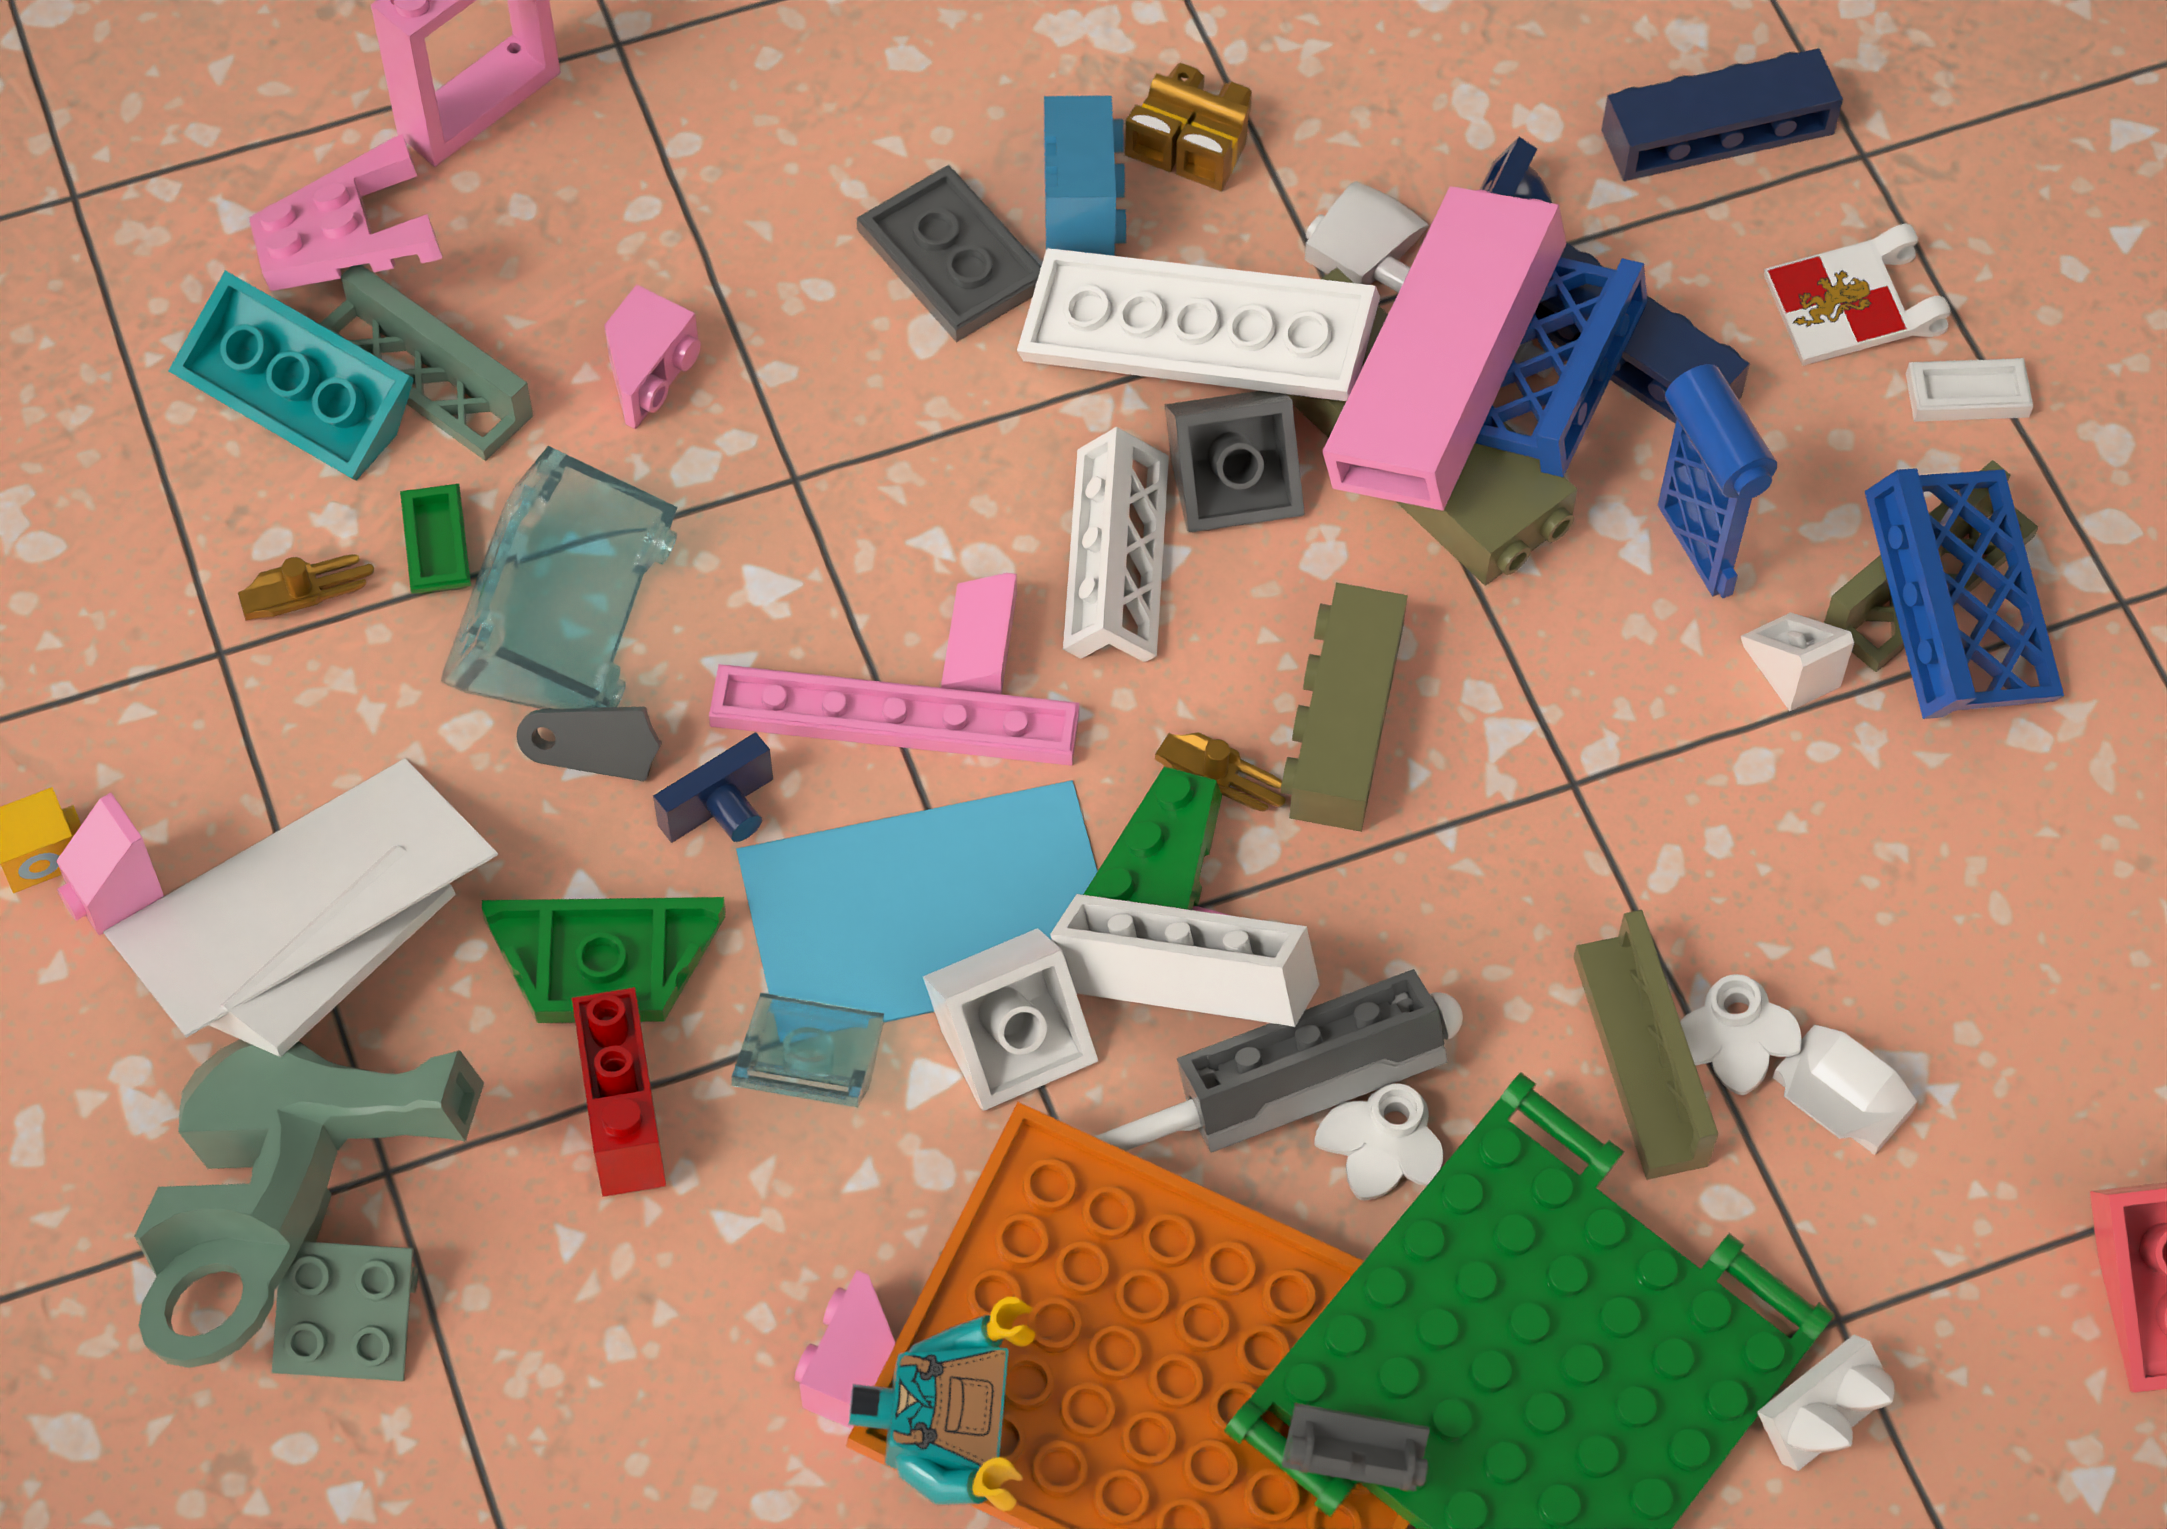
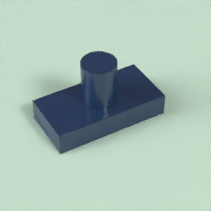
M755 732L653 795L658 827L669 841L673 843L713 817L733 842L743 841L753 835L760 827L762 817L745 797L773 780L769 747Z

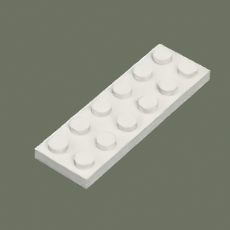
M1047 248L1017 352L1025 362L1347 401L1362 368L1380 295L1374 285Z

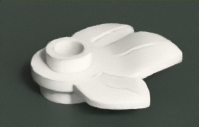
M1733 974L1721 978L1709 990L1705 999V1006L1690 1012L1681 1020L1695 1066L1712 1062L1714 1072L1721 1083L1738 1095H1747L1760 1085L1768 1071L1770 1055L1790 1057L1798 1055L1801 1050V1032L1794 1015L1787 1009L1769 1003L1764 988L1757 981L1745 975ZM1738 1002L1744 1003L1749 1007L1747 1011L1740 1014H1730L1726 1011L1731 1004Z
M1404 1084L1384 1086L1376 1090L1369 1097L1368 1101L1340 1103L1323 1119L1315 1135L1314 1145L1317 1148L1348 1156L1346 1162L1348 1184L1354 1195L1363 1201L1385 1196L1397 1186L1403 1175L1417 1184L1427 1186L1441 1169L1443 1163L1441 1142L1427 1127L1429 1119L1427 1104L1417 1091ZM1397 1111L1404 1114L1407 1121L1404 1124H1392L1384 1116L1389 1112Z

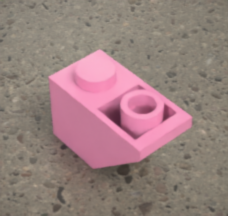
M637 284L604 325L609 359L625 423L634 429L639 426L649 412L654 413L662 406L670 384L681 370L685 372L692 367L701 347L700 340H698L694 312Z
M856 1270L847 1290L838 1287L833 1293L823 1319V1323L828 1325L818 1346L809 1344L806 1347L795 1373V1381L800 1382L802 1408L851 1429L854 1426L848 1425L853 1384L874 1386L895 1345L893 1335L868 1274Z

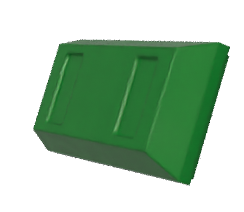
M459 483L400 491L411 594L433 593L471 586Z

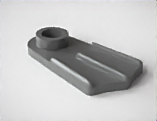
M589 707L535 710L523 718L518 726L516 736L521 751L534 762L638 781H645L647 779L652 762L662 745L661 740H659L651 725L646 707ZM544 727L551 730L555 735V741L542 739L538 733V728Z

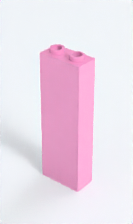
M1449 187L1323 449L1333 489L1444 511L1566 246L1559 204L1547 203L1538 199H1523L1499 195L1485 190Z

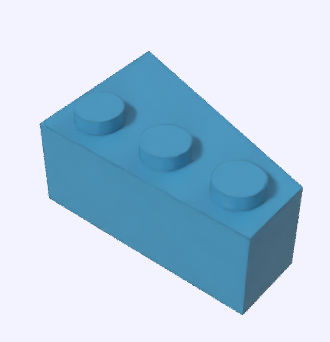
M1044 96L1046 249L1115 256V244H1126V209H1116V198H1125L1124 163L1115 164L1114 153L1124 152L1123 118L1113 119L1112 96Z

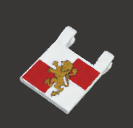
M1907 223L1897 225L1872 240L1764 269L1765 280L1802 366L1910 336L1935 337L1944 334L1948 330L1946 318L1950 316L1951 309L1946 299L1940 295L1933 296L1905 311L1884 265H1903L1914 260L1916 255L1914 245L1917 244L1918 237L1911 225Z

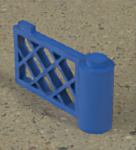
M1704 364L1681 374L1669 385L1665 393V400L1677 420L1657 505L1712 597L1720 594L1723 599L1733 595L1738 577L1734 567L1752 498L1762 494L1770 487L1772 476L1777 470V461L1720 369L1713 364Z

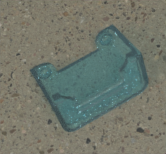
M547 446L518 481L505 503L446 661L441 682L464 693L538 709L617 707L623 696L626 681L619 679L621 667L613 662L643 575L654 562L661 565L664 564L674 547L677 532L670 528L677 507Z

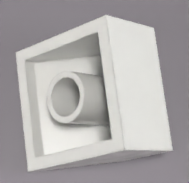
M1038 928L923 976L941 1032L979 1107L983 1111L1098 1062L1063 951Z

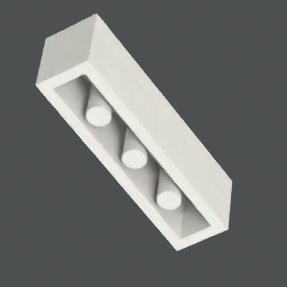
M1076 894L1050 934L1051 940L1063 951L1076 994L1295 1027L1320 985L1307 926Z

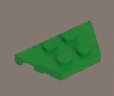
M724 897L482 900L484 920L537 1023H575L572 1004L573 997L634 987L640 1021L664 1022L726 915Z

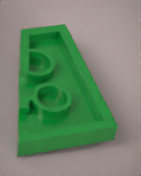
M1164 766L1083 895L1193 910V906H1198L1202 891L1199 881L1204 857L1210 854L1222 799V793L1217 781Z

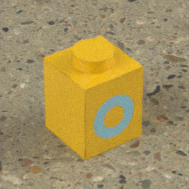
M53 787L0 806V865L13 893L62 875L57 859L82 825L74 805L61 809Z

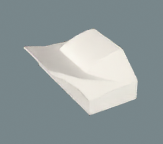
M1815 1024L1801 1039L1800 1053L1786 1057L1775 1069L1773 1079L1785 1087L1784 1097L1839 1139L1851 1137L1874 1155L1912 1114L1917 1100L1896 1070L1845 1032Z

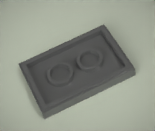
M950 165L943 167L856 218L857 231L955 342L960 341L1033 297L1041 266Z

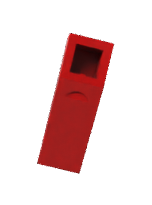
M635 987L573 997L572 1004L593 1151L602 1197L667 1186Z

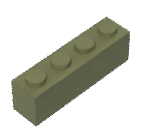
M1336 582L1332 604L1320 603L1314 639L1323 640L1321 656L1309 654L1303 690L1313 691L1310 707L1298 705L1292 741L1301 742L1302 745L1299 759L1287 757L1281 785V793L1291 795L1290 819L1362 832L1404 626L1408 595Z

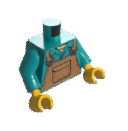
M1016 1297L1001 1299L993 1307L991 1315H984L953 1326L914 1344L909 1352L899 1354L895 1365L892 1388L857 1384L852 1386L848 1425L887 1429L885 1464L897 1469L902 1480L933 1504H980L988 1499L997 1509L1002 1511H1009L1016 1504L1017 1500L1007 1490L999 1489L1003 1482L1015 1479L1019 1481L1023 1478V1475L1007 1459L999 1457L1009 1349L999 1346L1002 1344L1003 1338L1017 1346H1027L1035 1338V1331L1026 1325L1012 1328L1014 1320L1019 1315L1030 1313L1033 1310L1030 1305Z

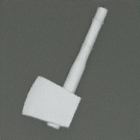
M1354 181L1339 196L1325 216L1322 214L1318 215L1310 224L1306 232L1308 241L1306 242L1304 260L1326 274L1338 268L1353 283L1371 285L1374 281L1378 280L1399 293L1410 267L1398 260L1421 237L1429 224L1396 199L1377 189ZM1531 340L1519 346L1514 360L1518 364L1545 352L1533 345ZM1553 367L1536 374L1546 378Z

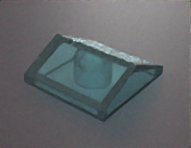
M760 993L732 1074L731 1086L858 1107L870 1088L884 1024V1013Z

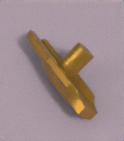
M352 554L310 564L299 557H290L283 562L282 567L260 572L250 586L237 592L245 620L282 615L317 605L326 599L355 592L366 585V580L362 578L373 574L374 566L366 564L316 578V575L357 564L360 558L358 555Z
M1199 732L1186 735L1168 733L1155 753V760L1165 767L1216 780L1222 795L1251 809L1263 812L1268 810V805L1230 786L1273 806L1282 807L1285 805L1286 799L1283 796L1239 776L1238 773L1241 772L1276 789L1281 788L1282 781L1273 774L1242 760L1239 752L1230 748L1223 740L1212 739Z

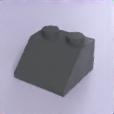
M1254 391L1165 404L1171 463L1188 532L1305 516L1293 403L1287 394Z

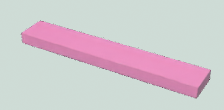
M719 664L709 712L710 727L1072 766L1080 703Z

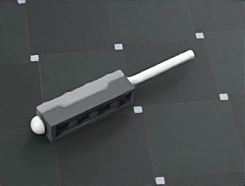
M1414 969L1306 1009L1295 1027L1269 1023L1177 1058L1186 1095L1185 1102L1094 1137L1128 1151L1177 1131H1192L1198 1128L1208 1149L1212 1153L1448 1063L1444 1039H1451L1461 1028L1463 1021L1462 1009L1459 1003L1446 993L1435 992L1429 994Z

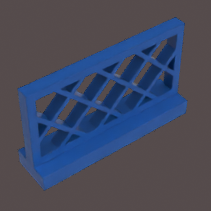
M1560 257L1540 302L1558 295L1566 309L1540 320L1537 319L1535 314L1533 315L1520 345L1537 338L1545 353L1518 364L1513 359L1501 387L1515 382L1523 397L1497 408H1494L1492 404L1475 441L1476 444L1537 458L1540 461L1541 472L1564 477L1648 302L1644 263L1622 258L1617 269L1614 270ZM1584 284L1603 287L1598 297L1578 305L1575 304L1568 292ZM1575 323L1581 333L1579 339L1555 349L1547 334ZM1554 367L1560 377L1557 384L1533 393L1525 378ZM1530 411L1533 412L1538 421L1531 436L1507 431L1503 424L1505 421Z
M1917 468L1899 469L1867 489L1865 495L1922 718H1942L1958 710L2054 702L2063 697L2064 692L2005 470L1919 475ZM1988 488L1994 510L1990 519L1967 501L1973 489ZM1923 492H1931L1949 507L1940 523L1929 515ZM1958 515L1981 533L1973 549L1949 531ZM1990 542L2006 555L2009 568L2005 575H2002L1982 558ZM1940 545L1963 563L1955 580L1943 570L1938 551ZM1972 572L1996 590L1987 606L1964 588ZM2005 598L2021 612L2023 626L2019 632L1996 614ZM1955 602L1978 620L1970 636H1967L1958 628L1953 609ZM1987 629L1991 630L2010 646L2002 663L1979 645ZM2020 655L2035 667L2040 686L2030 687L2011 672ZM1970 659L1993 677L1986 691L1975 692L1968 667Z

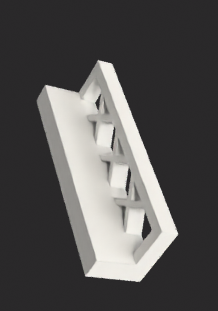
M1118 427L1077 449L1063 650L1082 659L1110 644L1143 662H1147L1157 656L1169 455ZM1133 460L1148 467L1147 488L1145 489L1132 468ZM1130 504H1133L1144 524L1142 539L1129 518ZM1128 553L1141 574L1139 589L1126 568V555ZM1125 604L1138 625L1137 635L1122 627L1123 605Z

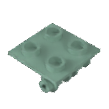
M303 1241L293 1262L278 1285L271 1373L404 1381L410 1293L416 1292L418 1284V1268L412 1267L413 1248Z

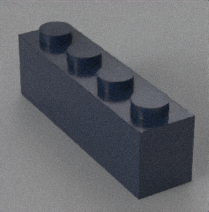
M1820 48L1799 53L1787 52L1776 58L1749 64H1733L1722 70L1695 76L1683 75L1671 81L1640 88L1629 87L1618 93L1608 94L1601 131L1624 182L1834 135L1843 98Z
M1566 242V246L1561 254L1562 258L1603 267L1594 256L1587 252H1580ZM1584 284L1568 292L1575 304L1578 305L1598 297L1603 287ZM1557 295L1539 302L1534 314L1540 320L1566 308ZM1647 296L1648 302L1610 380L1675 424L1677 418L1665 400V393L1669 385L1677 377L1696 366L1704 364L1717 366L1739 400L1743 394L1750 363L1741 358L1739 353L1732 347L1718 343L1694 327L1685 316L1671 312ZM1575 323L1548 333L1547 336L1552 342L1561 347L1578 340L1581 333Z

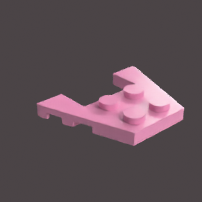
M403 134L393 137L249 217L262 274L270 291L340 279L342 275L340 268L370 263L373 272L394 269L396 263L393 258L418 254L421 263L443 258L428 214L374 234L371 233L362 196L417 177Z

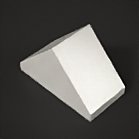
M1792 612L1740 636L1743 647L1789 711L1841 687L1854 645L1850 631Z

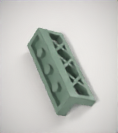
M363 265L351 266L341 275L346 300L325 318L320 325L341 336L339 332L358 316L372 326L373 338L348 341L381 360V353L406 351L415 357V369L400 370L414 378L413 384H415V388H411L407 401L408 406L485 461L533 417L526 381ZM448 381L457 387V399L432 401L424 395L423 383ZM491 412L500 418L501 421L484 437H481L466 426V414Z

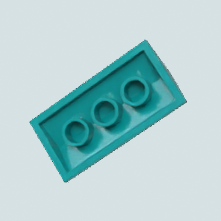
M226 270L168 370L180 379L356 481L397 436L414 381L413 377Z

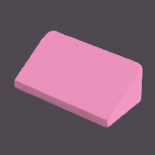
M1004 573L958 583L941 688L1002 694L1017 598V574Z

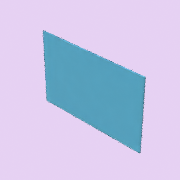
M1073 780L736 848L780 1044L935 1012L923 976L1037 928L1051 939V932L1076 894L1083 895L1098 872Z

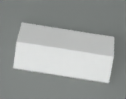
M399 845L393 846L219 1007L228 1010L229 1013L212 1022L209 1026L282 1057L456 895L452 885L444 886L247 1003L230 1009L407 852Z

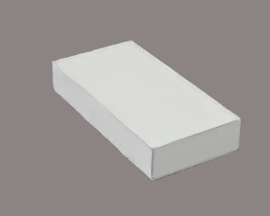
M2024 358L1909 362L1906 379L1914 422L2030 417L2033 402Z

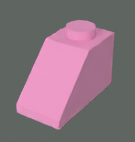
M112 793L100 798L57 859V864L66 883L57 888L63 903L75 921L86 916L99 936L106 929L164 897L143 838Z

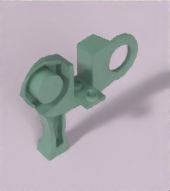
M239 1039L220 1049L198 1067L182 1090L178 1133L208 1169L253 1167L250 1184L163 1186L157 1188L134 1235L152 1271L157 1276L141 1307L139 1328L145 1346L167 1364L192 1368L216 1363L236 1352L261 1329L274 1305V1291L289 1269L303 1241L316 1242L332 1196L327 1186L337 1151L347 1139L386 1138L409 1135L466 1142L484 1082L463 1053L458 1050L431 1057L414 1070L394 1074L380 1073L329 1062L300 1041L292 1046L282 1057H279ZM222 1271L236 1273L241 1277L243 1283L241 1300L234 1313L222 1325L206 1334L191 1337L174 1332L171 1324L173 1308L181 1294L193 1282L208 1274Z

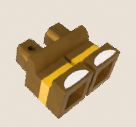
M1180 62L1167 77L1158 73L1155 74L1148 97L1142 106L1135 105L1125 122V156L1170 173L1176 164V175L1222 192L1247 143L1248 115L1251 109L1252 91L1250 88L1232 81L1224 84L1218 96L1204 91V75L1199 69Z

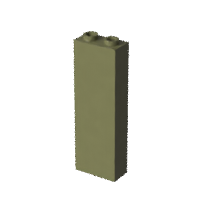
M1335 268L1321 278V280L1353 283L1338 268ZM1378 306L1362 368L1388 316L1380 306ZM1287 394L1292 399L1293 405L1329 438L1346 401ZM1503 422L1507 431L1515 432L1507 423ZM1475 443L1444 511L1402 502L1397 503L1486 586L1502 573L1510 575L1516 572L1526 562L1531 551L1546 540L1549 543L1557 541L1569 530L1574 521L1573 510L1577 488L1565 477L1541 472L1540 461L1537 458Z

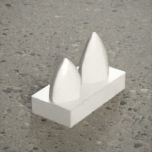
M1852 1335L1757 1411L1781 1463L1799 1471L1821 1452H1831L1851 1447L1852 1427L1873 1410L1892 1404L1895 1392L1894 1382L1891 1376L1884 1371L1871 1342L1857 1335Z

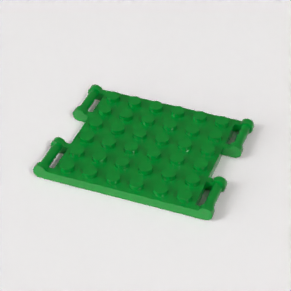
M1520 1072L1250 1399L1237 1411L1224 1429V1433L1238 1444H1241L1244 1440L1315 1496L1317 1500L1314 1505L1329 1517L1336 1512L1357 1484L1360 1483L1416 1529H1672L1757 1418V1411L1769 1402L1835 1314L1820 1302L1814 1307L1744 1253L1742 1248L1745 1244L1730 1233H1728L1701 1269L1597 1189L1622 1157L1624 1151L1610 1140L1605 1144L1599 1141L1533 1090L1536 1083ZM1516 1111H1520L1586 1162L1588 1166L1582 1174H1577L1509 1120ZM1725 1271L1799 1327L1790 1339L1719 1284L1717 1280ZM1295 1403L1429 1427L1430 1431L1423 1457L1428 1462L1423 1487L1416 1486L1415 1491H1404L1395 1487L1311 1472L1303 1473L1299 1472V1470L1283 1468L1281 1464L1287 1439L1262 1420V1418L1270 1411L1290 1427Z

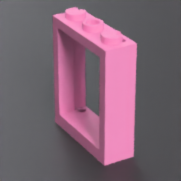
M376 0L373 2L371 9L397 134H403L405 142L436 167L559 75L560 66L550 0H507L513 34L437 91L434 90L425 38L476 0Z

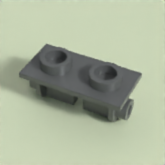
M1295 1403L1281 1466L1283 1468L1299 1470V1472L1303 1473L1311 1472L1400 1488V1490L1415 1491L1416 1486L1423 1487L1426 1479L1428 1462L1423 1457L1430 1428Z

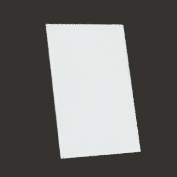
M404 758L106 929L103 933L187 1038L228 1014V1010L219 1006L393 846L399 845L407 852L230 1009L247 1003L496 857L498 853Z

